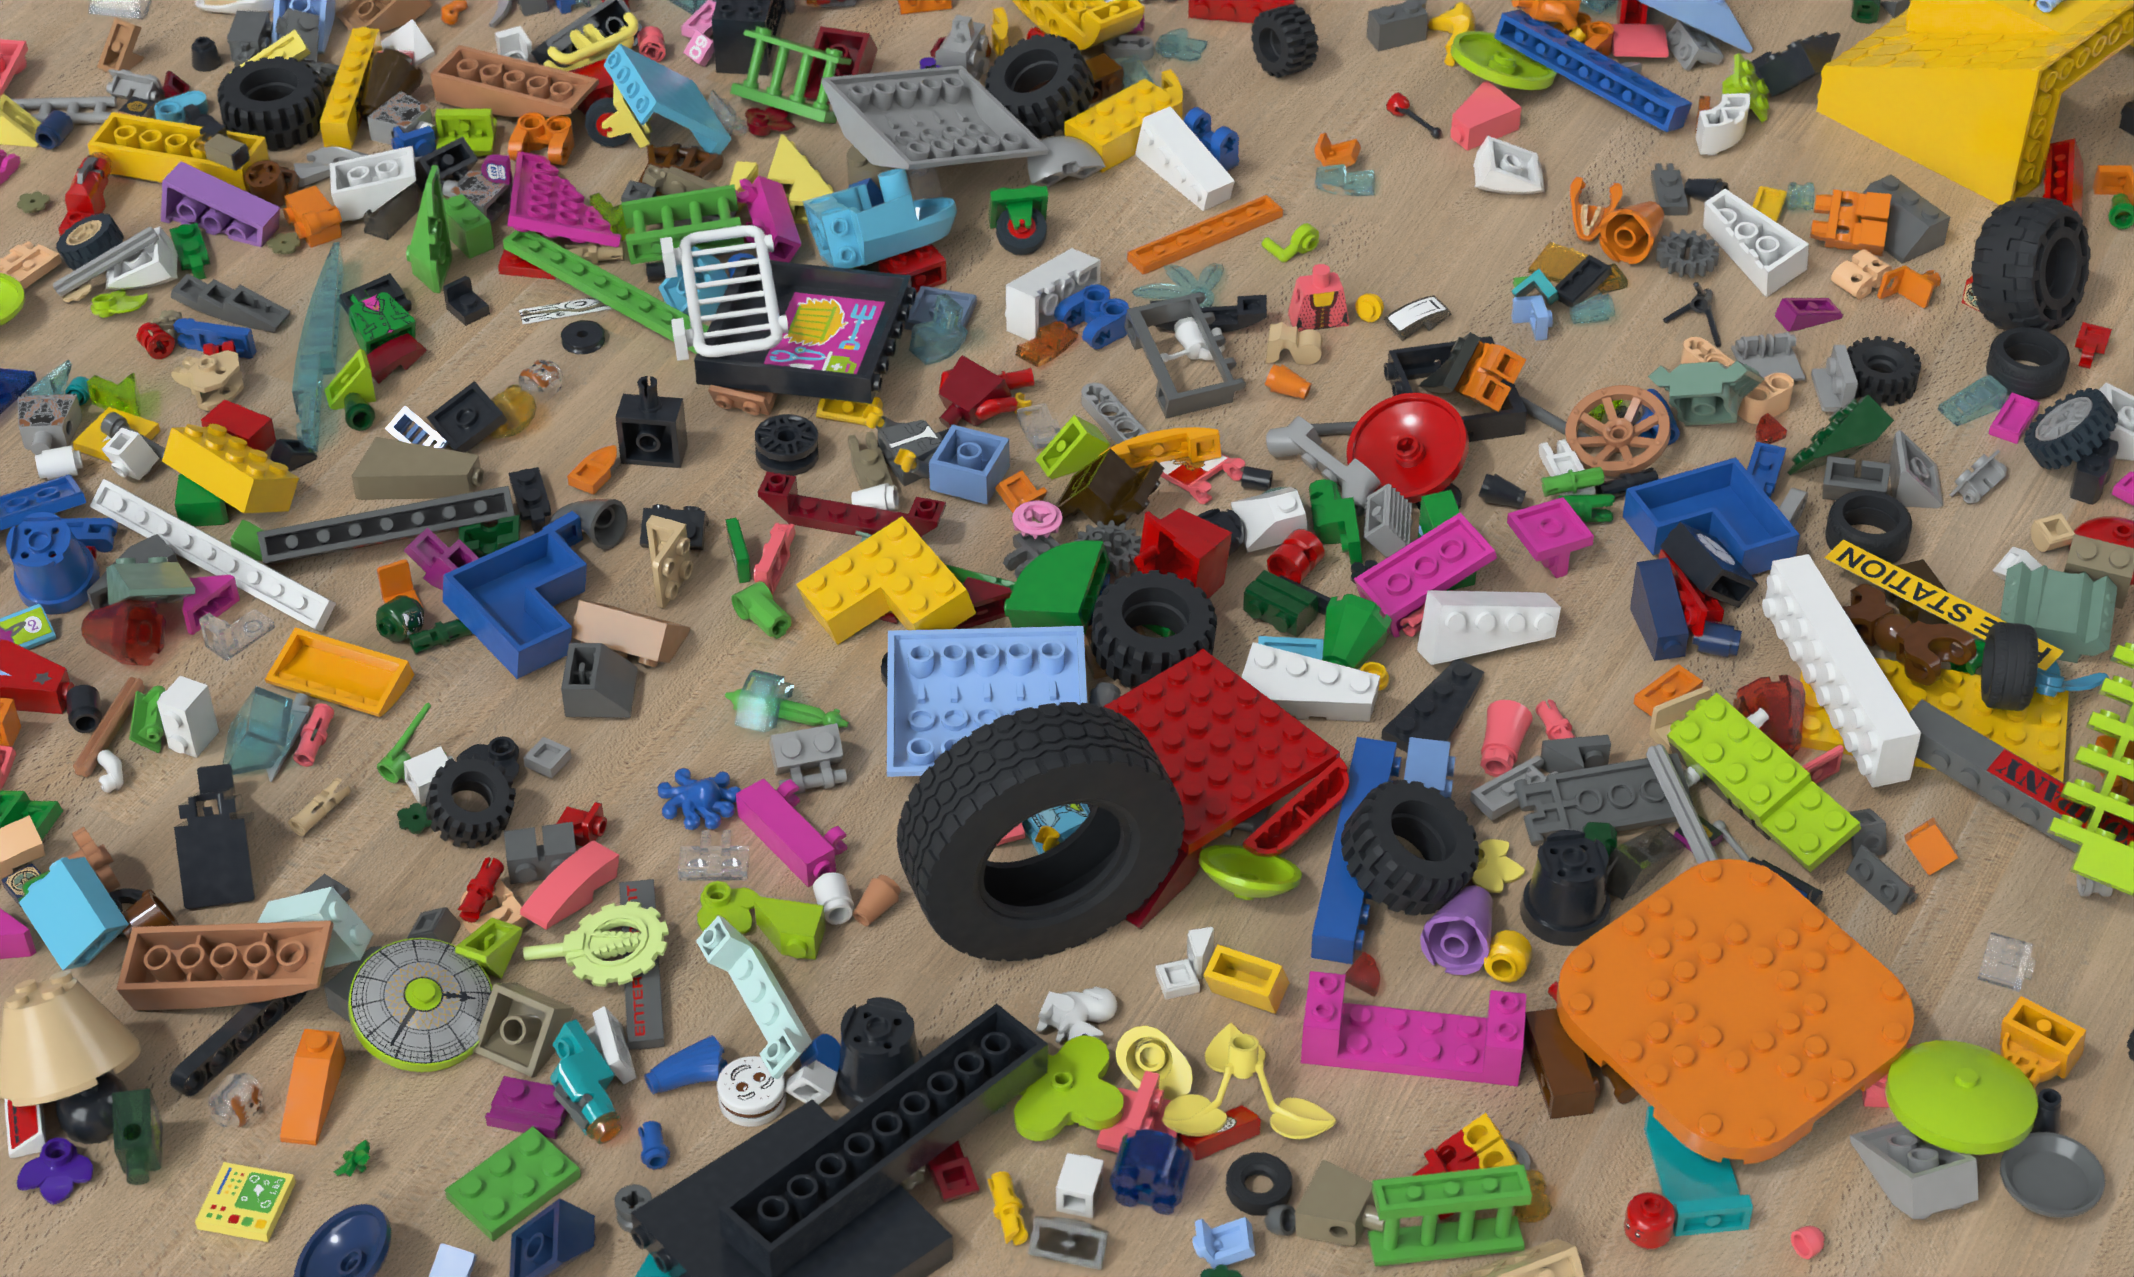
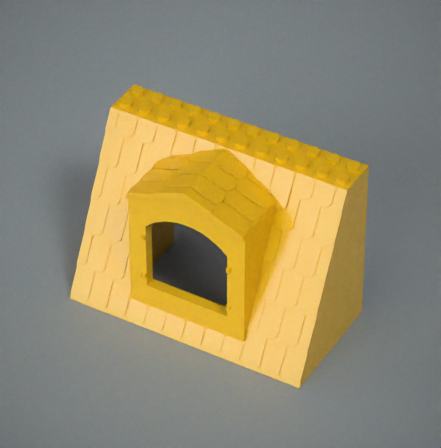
M1910 0L1909 8L1905 12L1891 19L1886 25L1876 29L1871 35L1860 40L1855 46L1825 64L1821 71L1822 82L1817 94L1818 104L1816 111L1999 205L2008 201H2015L2016 197H2025L2040 186L2061 94L2127 45L2134 47V0H2063L2047 13L2037 7L2036 3L2038 0Z

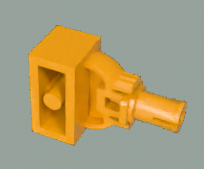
M2020 996L2002 1020L1999 1044L2001 1045L2000 1054L2017 1066L2035 1089L2038 1083L2048 1081L2056 1075L2063 1079L2067 1077L2083 1054L2086 1029Z

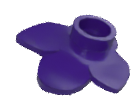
M53 1138L43 1145L39 1157L24 1164L17 1178L18 1190L40 1188L44 1200L55 1205L63 1202L70 1196L74 1183L91 1181L93 1165L88 1157L78 1154L73 1143L65 1138Z

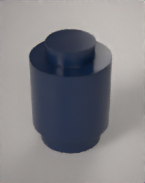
M52 111L36 129L35 139L37 143L48 150L59 147L73 131V121L68 114L62 111Z
M1705 621L1703 636H1694L1692 644L1698 645L1697 652L1727 658L1729 655L1737 656L1742 631L1735 630V626Z

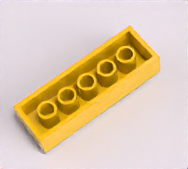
M115 112L109 115L87 143L90 157L105 159L110 165V174L162 183V180L180 162H184L248 193L249 188L245 181L246 170L258 161L269 160L266 140L262 136L227 131L228 138L247 145L250 158L238 170H233L208 160L206 153L197 149L200 143L195 142V139L201 136L200 129L203 128L201 126Z

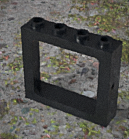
M1492 336L1480 337L1479 341L1482 343L1495 344ZM1456 341L1389 350L1388 363H1384V376L1386 381H1390L1392 384L1393 396L1413 393L1408 380L1427 378L1436 372L1451 355V350ZM1502 379L1501 382L1511 387V390L1500 408L1501 411L1461 416L1468 432L1469 442L1525 434L1527 410L1515 384Z

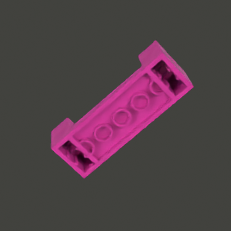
M1310 971L1303 1023L1301 1063L1518 1087L1523 1054L1526 994L1490 990L1487 1018L1344 1003L1346 975Z

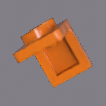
M2098 165L2092 187L2094 194L2116 195L2123 193L2128 196L2129 201L2134 206V171L2132 165Z

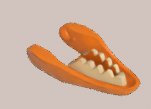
M1575 177L1570 185V200L1575 230L1580 240L1585 242L1594 241L1600 234L1601 221L1606 215L1614 211L1622 197V185L1614 183L1609 188L1611 200L1607 208L1599 205L1591 206L1589 204H1580V195L1586 184L1583 178Z

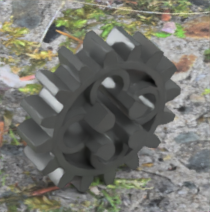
M1681 229L1680 234L1671 231L1669 237L1663 235L1661 241H1658L1656 261L1660 262V268L1668 267L1669 274L1678 272L1681 278L1684 274H1689L1690 278H1694L1695 274L1698 273L1704 277L1706 271L1713 272L1714 266L1718 265L1719 246H1714V239L1706 240L1707 234L1705 233L1700 236L1696 235V230H1693L1691 234L1686 233L1684 229ZM1687 247H1691L1689 260H1685Z
M1098 521L1097 527L1094 528L1087 525L1086 532H1078V539H1075L1074 542L1087 540L1104 542L1110 560L1106 576L1112 572L1115 577H1118L1119 571L1123 570L1129 573L1131 566H1136L1134 558L1140 553L1141 536H1136L1134 528L1126 530L1125 523L1118 527L1115 526L1114 521H1110L1108 525Z

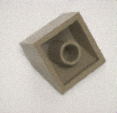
M515 982L494 983L478 1030L480 1042L473 1052L525 1075L535 1077L556 1050L552 1044L563 1025L571 1021L575 1008Z

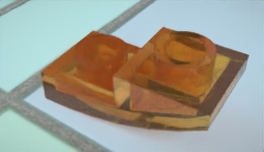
M1051 322L1038 328L1036 338L1018 344L1015 355L1036 367H1040L1052 361L1076 341L1079 333L1068 328V325L1063 322Z

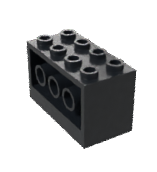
M717 0L711 19L716 73L748 75L756 39L744 35L745 30H756V26L771 29V35L780 37L786 18L785 0ZM766 43L759 75L769 76L778 45Z

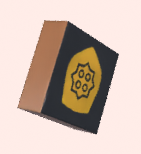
M132 96L118 110V113L150 118L155 113L154 107L156 102Z

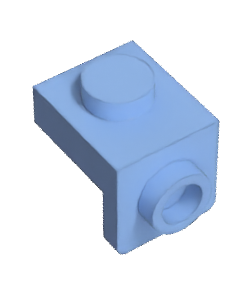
M1542 295L1513 298L1512 322H1530L1535 341L1547 340L1548 328L1553 325L1551 310L1546 309Z
M1246 1217L1212 1229L1203 1218L1195 1221L1196 1236H1193L1194 1249L1200 1258L1204 1257L1213 1269L1220 1264L1227 1266L1256 1256L1252 1224Z

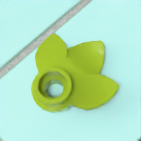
M123 289L101 294L92 298L91 312L99 315L101 318L110 317L116 313L132 312L147 302L148 294L126 296Z
M714 881L707 884L700 896L702 908L697 913V922L700 929L704 932L719 915L741 934L748 933L752 928V917L749 910L755 908L754 900L759 895L745 887L731 889L727 883L722 881Z

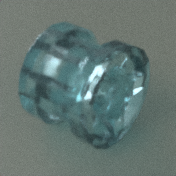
M1789 182L1787 189L1788 210H1795L1797 207L1812 210L1815 198L1814 183L1807 182L1804 185H1798L1796 182Z

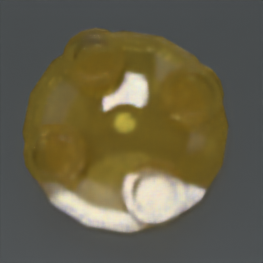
M516 384L507 387L504 392L493 397L491 400L508 421L488 436L497 439L509 438L528 427L535 417L537 408L534 397Z

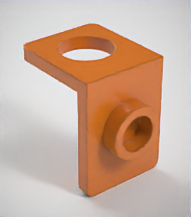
M407 559L377 568L384 603L399 595H404L417 600L421 604L413 589Z

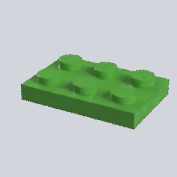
M532 1126L447 1187L445 1194L446 1199L490 1240L495 1241L581 1178L580 1168Z

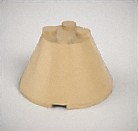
M60 971L50 976L49 980L36 983L35 979L23 981L14 986L15 994L7 998L4 1003L0 1036V1103L3 1104L5 1103L4 1099H8L16 1107L31 1106L59 1100L98 1085L96 1077L113 1069L115 1074H118L135 1061L141 1052L139 1039L74 978L71 971Z

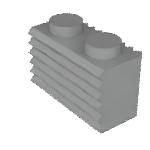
M1391 484L1383 486L1366 498V522L1364 524L1365 531L1363 532L1365 534L1363 537L1386 558L1411 543L1410 528L1413 523L1411 519L1412 503H1408V499H1404V495H1400V492H1395L1396 488H1391Z

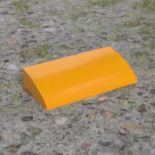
M295 627L268 672L265 681L268 684L381 717L398 701L415 674L407 660Z

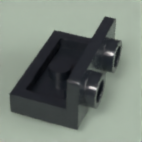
M662 504L653 505L652 508H643L640 534L641 547H649L646 522L651 515L686 524L687 538L690 539L689 550L704 549L705 528L709 525V518L701 508L685 506L683 510L671 509L670 506Z

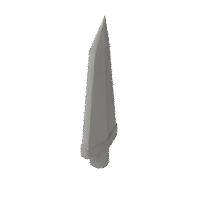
M298 693L291 706L282 708L266 765L270 782L273 781L302 727L305 725L308 717L311 716L313 709L310 706H306L309 701V697L306 694Z

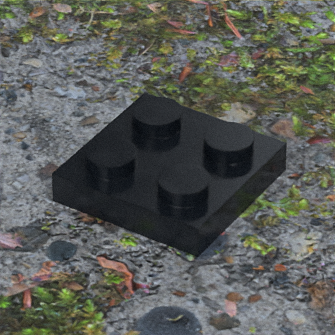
M475 381L426 417L437 432L449 442V446L454 451L464 453L508 421L501 410Z

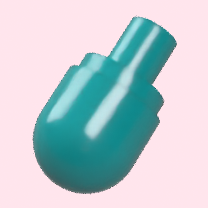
M75 377L66 388L65 394H77L79 406H81L92 395L93 384L86 377Z

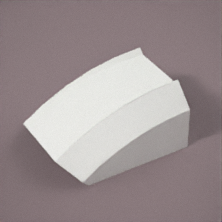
M1490 136L1486 137L1477 152L1473 165L1476 188L1502 194H1535L1545 192L1543 172L1537 153Z
M160 226L154 229L159 237L158 241L106 271V290L148 288L178 278L177 251L171 239Z

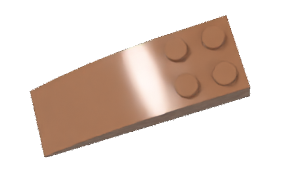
M458 45L430 74L436 101L466 109H492V114L510 117H521L530 112L540 113L544 117L571 114L599 84V80L596 78Z
M332 921L133 927L116 990L133 1010H165L234 1006L272 1000L320 987L334 924Z

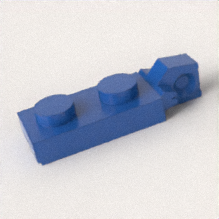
M1756 442L1747 471L1768 497H1771L1785 458L1786 448Z

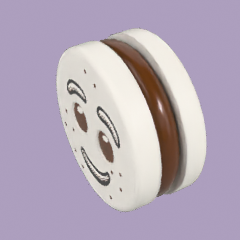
M748 1056L734 1060L721 1071L718 1077L717 1090L720 1109L723 1115L735 1124L747 1127L767 1124L778 1117L785 1107L784 1074L778 1080L773 1078L761 1057Z

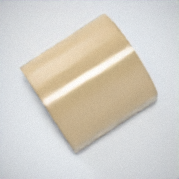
M2062 513L2034 520L2031 526L2032 541L2040 552L2070 545L2075 534Z

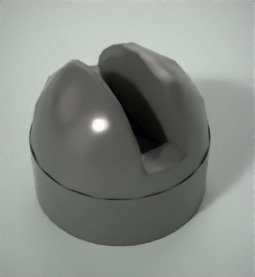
M1290 1205L1270 1207L1267 1211L1268 1215L1264 1219L1266 1228L1276 1235L1290 1236L1296 1229L1295 1209Z

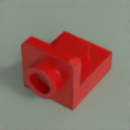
M595 802L589 812L567 806L556 823L573 822L576 845L583 847L593 840L596 841L598 837L603 836L607 826V818L604 817L602 803Z

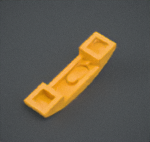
M1186 427L1154 431L1130 438L1111 447L1131 468L1146 466L1155 460L1160 463L1189 456L1191 462L1196 463L1221 457L1220 433L1218 429Z

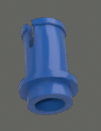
M657 1121L644 1122L642 1124L643 1127L638 1128L643 1148L640 1156L642 1163L650 1169L663 1168L670 1158V1150L664 1144L662 1126Z

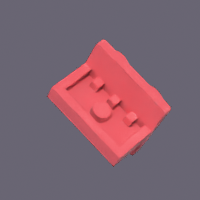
M1145 1071L1138 1092L1118 1088L1124 1100L1123 1116L1115 1126L1100 1131L1097 1139L1098 1148L1162 1164L1168 1163L1178 1132L1168 1128L1162 1122L1165 1108L1172 1100L1165 1099L1164 1090L1159 1089L1160 1074Z

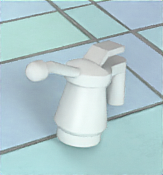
M1192 317L1180 319L1174 326L1175 337L1185 350L1172 355L1167 353L1160 354L1163 362H1168V360H1174L1184 355H1187L1192 360L1200 358L1213 360L1198 325ZM1220 328L1211 330L1213 336L1222 335ZM1224 345L1219 347L1221 353L1225 350Z

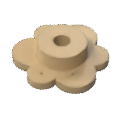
M91 281L62 296L63 301L68 303L73 300L80 301L92 291Z

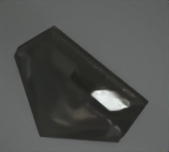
M1035 1216L1028 1254L1102 1270L1109 1231L1081 1219Z

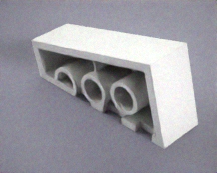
M1171 106L1143 118L1135 156L1202 211L1230 200L1235 180Z
M1726 189L1705 202L1704 229L1765 297H1768L1807 270L1808 243Z
M1071 248L1006 285L1005 311L1007 331L1031 342H1038L1058 323L1054 318V311L1062 300L1083 290L1086 286L1100 283V259Z
M1428 590L1417 651L1430 665H1435L1553 638L1556 635L1561 607L1546 593Z
M1254 642L1252 643L1241 677L1290 715L1296 716V719H1309V716L1326 717L1327 720L1370 722L1380 682V675Z

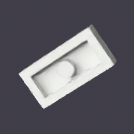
M605 1006L594 1011L592 1014L595 1025L586 1034L599 1052L603 1051L600 1054L613 1073L623 1084H626L637 1077L622 1024Z

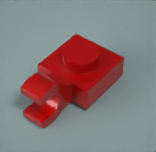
M2082 322L2075 343L2076 348L2082 349L2078 366L2090 369L2095 353H2105L2112 329Z

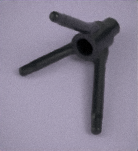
M1694 282L1693 286L1697 294L1692 301L1665 317L1663 321L1668 323L1689 310H1694L1698 313L1704 312L1715 346L1720 347V337L1712 314L1713 292L1710 289L1703 290L1698 282Z

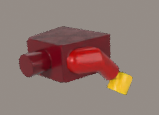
M963 355L958 359L954 368L944 371L941 375L938 395L946 410L939 417V420L949 429L952 424L957 425L961 419L974 426H978L983 421L1001 413L1014 411V413L1021 416L1030 413L1032 401H1024L1025 395L1018 392L1015 394V397H1011L1012 394L1003 378Z

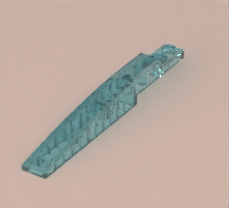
M340 242L333 243L317 280L300 337L293 377L292 394L296 414H299V420L302 421L296 425L298 441H303L304 447H309L314 452H318L324 375L336 374L341 310L339 295L342 294L344 270Z

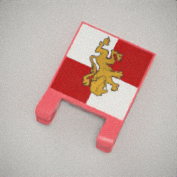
M1222 453L1219 458L1192 463L1189 456L1160 462L1165 468L1161 477L1188 491L1200 504H1206L1212 500V496L1207 494L1212 489V486L1206 480L1223 469L1231 479L1239 481L1243 475L1240 469L1245 467L1243 459L1229 458Z

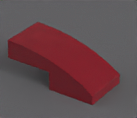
M409 333L382 344L367 355L372 379L380 384L399 365L404 370H407L427 349Z
M956 1141L926 1164L932 1181L944 1203L979 1192V1186L968 1156L964 1157L959 1141Z

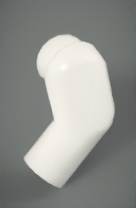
M102 750L97 756V761L106 769L107 775H102L99 778V782L102 784L101 788L106 793H110L114 789L118 791L124 783L122 762L111 751Z

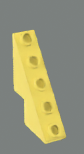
M781 134L767 178L783 185L795 224L809 225L803 201L834 193L830 184L824 182L819 171L811 167L806 156L799 153L794 142L789 141L784 134Z

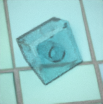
M255 686L228 730L223 764L232 765L233 775L272 768L279 756L284 757L291 743V738H288L287 734L295 718V715L291 714L292 699Z

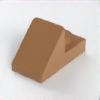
M115 17L97 68L107 72L109 69L129 71L140 63L145 57L133 53L142 27Z

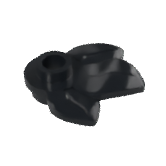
M496 737L488 745L476 744L459 754H466L468 759H472L473 754L481 755L480 760L487 761L489 757L495 760V767L502 765L506 769L504 776H511L512 780L519 773L520 767L517 762L520 755L519 748L509 737Z

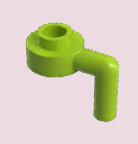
M1305 223L1294 231L1290 241L1291 244L1285 249L1269 237L1263 239L1261 246L1281 262H1287L1298 252L1304 254L1314 250L1319 243V231L1311 224Z

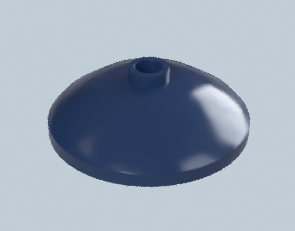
M369 1204L354 1205L336 1213L315 1231L304 1246L296 1263L294 1277H375L382 1268L390 1248L391 1224L388 1217L379 1208Z

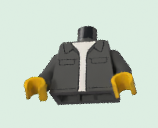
M869 404L862 416L866 419L865 422L869 428H877L878 448H881L885 462L901 484L907 486L921 478L929 479V461L949 429L935 433L924 420L896 423L883 416V411L878 406Z

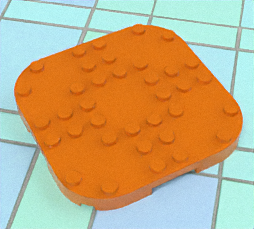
M1736 859L1706 861L1689 868L1582 942L1565 960L1561 968L1557 989V1013L1569 1037L1600 1067L1608 1064L1654 1107L1653 1117L1683 1145L1705 1158L1721 1162L1723 1157L1742 1159L1743 1164H1754L1774 1158L1786 1151L1812 1131L1814 1122L1858 1089L1864 1092L1887 1075L1891 1064L1907 1049L1914 1024V1011L1909 994L1900 980L1888 968L1780 875L1766 866Z

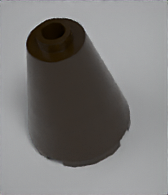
M384 49L380 53L377 51L373 55L359 105V113L365 122L368 123L367 117L400 91L410 96L420 87L423 80L422 70L420 67L416 69L411 64L413 59L408 55L393 49Z

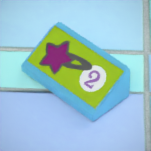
M40 604L0 618V641L1 639L9 640L29 650L57 639Z

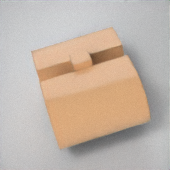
M1862 249L1852 256V262L1846 260L1834 270L1831 281L1860 300L1872 293V287L1876 289L1880 287L1884 274L1891 271L1892 267L1867 250Z

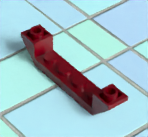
M766 472L757 491L758 497L788 524L792 523L797 526L858 536L855 534L856 531L873 535L903 516L918 535L922 537L938 527L946 508L945 501L915 497L909 514L801 496L798 495L797 476Z

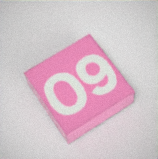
M696 30L683 53L705 67L714 53L713 40Z

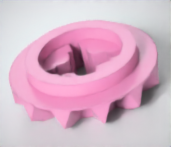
M1026 502L1017 507L1013 513L1012 522L1014 530L1021 531L1023 537L1032 535L1034 539L1038 536L1048 538L1050 533H1058L1059 526L1062 525V513L1058 507L1049 502ZM1032 517H1034V519H1037V521L1043 523H1037L1036 521H1032Z

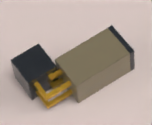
M210 121L200 129L201 136L195 139V142L200 143L197 149L204 151L208 160L225 167L238 170L250 160L247 145L228 138L226 126L217 122Z

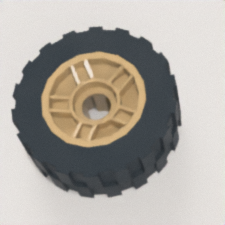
M94 214L83 218L68 228L59 237L56 249L68 267L76 270L121 244L124 235L110 214Z

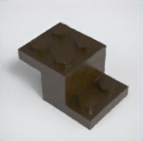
M1110 448L1072 476L1055 506L1061 511L1062 519L1069 514L1075 516L1082 511L1096 525L1098 521H1101L1104 525L1114 521L1115 526L1119 527L1122 523H1126L1133 513L1139 515L1147 508L1150 503L1148 497L1159 487L1161 482L1158 479L1165 468L1155 460L1136 473Z

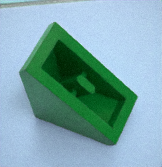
M183 474L178 476L174 505L179 519L194 527L225 525L229 522L225 501Z

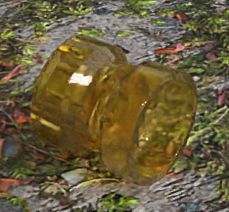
M1525 1170L1530 1180L1531 1204L1513 1206V1210L1519 1221L1534 1223L1548 1217L1552 1207L1548 1195L1545 1194L1547 1186L1543 1174L1536 1170Z

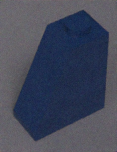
M1668 558L1637 562L1630 610L1654 661L1684 657L1689 631Z

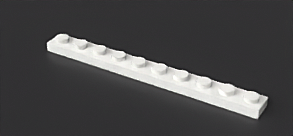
M102 480L90 504V507L147 538L158 534L176 554L214 575L234 576L238 588L313 629L322 632L336 605L335 602L111 481Z

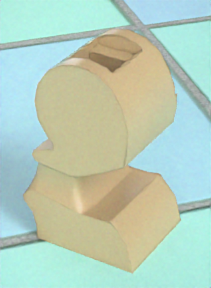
M1283 322L1270 324L1266 363H1274L1279 360L1282 349L1290 351L1296 364L1310 365L1318 362L1322 356L1320 347L1323 340L1321 334L1312 329L1299 332L1297 326L1290 327Z

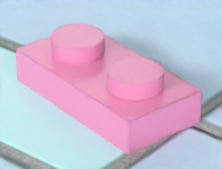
M707 0L681 26L682 36L692 38L696 30L702 32L707 37L713 34L711 19L716 6L715 1Z

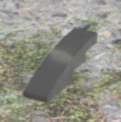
M188 273L171 291V298L184 305L220 320L248 328L275 332L290 316L289 310L242 285H239L234 290L215 279L207 284Z

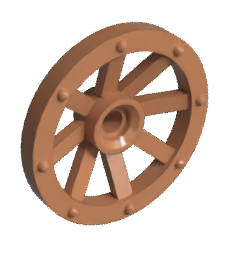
M1615 385L1596 390L1579 401L1567 419L1565 434L1567 444H1569L1572 451H1575L1583 468L1601 467L1604 476H1619L1625 472L1630 474L1639 472L1653 464L1668 445L1671 427L1665 406L1654 394L1635 386ZM1612 401H1631L1624 418H1617ZM1603 404L1608 422L1603 424L1588 415V413ZM1641 404L1654 413L1636 425H1632ZM1582 423L1602 436L1577 437ZM1659 424L1655 439L1637 437ZM1605 446L1595 457L1589 455L1583 449ZM1631 447L1646 448L1647 450L1633 458L1629 449ZM1615 452L1620 453L1623 461L1614 462L1607 460Z

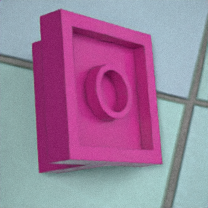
M1564 497L1508 513L1507 524L1535 561H1541L1544 567L1549 568L1555 578L1567 575L1570 552L1593 545L1594 535Z

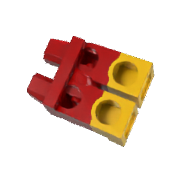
M1484 1113L1442 1142L1436 1150L1431 1148L1423 1153L1429 1163L1415 1172L1413 1176L1520 1165L1500 1130L1488 1114ZM1455 1213L1438 1214V1217L1442 1221Z

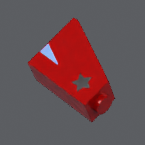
M1 639L0 698L13 699L17 711L63 714L67 706L66 694L74 687L73 682H70L67 669L9 640Z

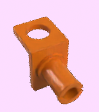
M1903 265L1884 274L1877 297L1883 299L1899 293L1918 306L1926 308L1933 289L1937 288L1941 283V277L1938 272L1934 273L1935 270L1919 274L1908 266ZM1895 277L1893 284L1887 289L1888 283Z

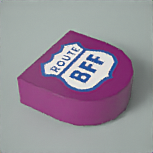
M494 154L485 158L481 166L482 175L490 182L510 184L513 179L510 157Z

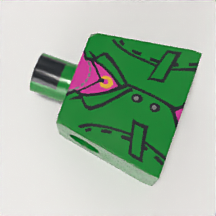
M361 289L351 296V301L354 305L349 308V324L360 349L365 351L366 356L382 344L401 335L409 333L416 339L415 319L388 293L382 292L370 297L366 290Z

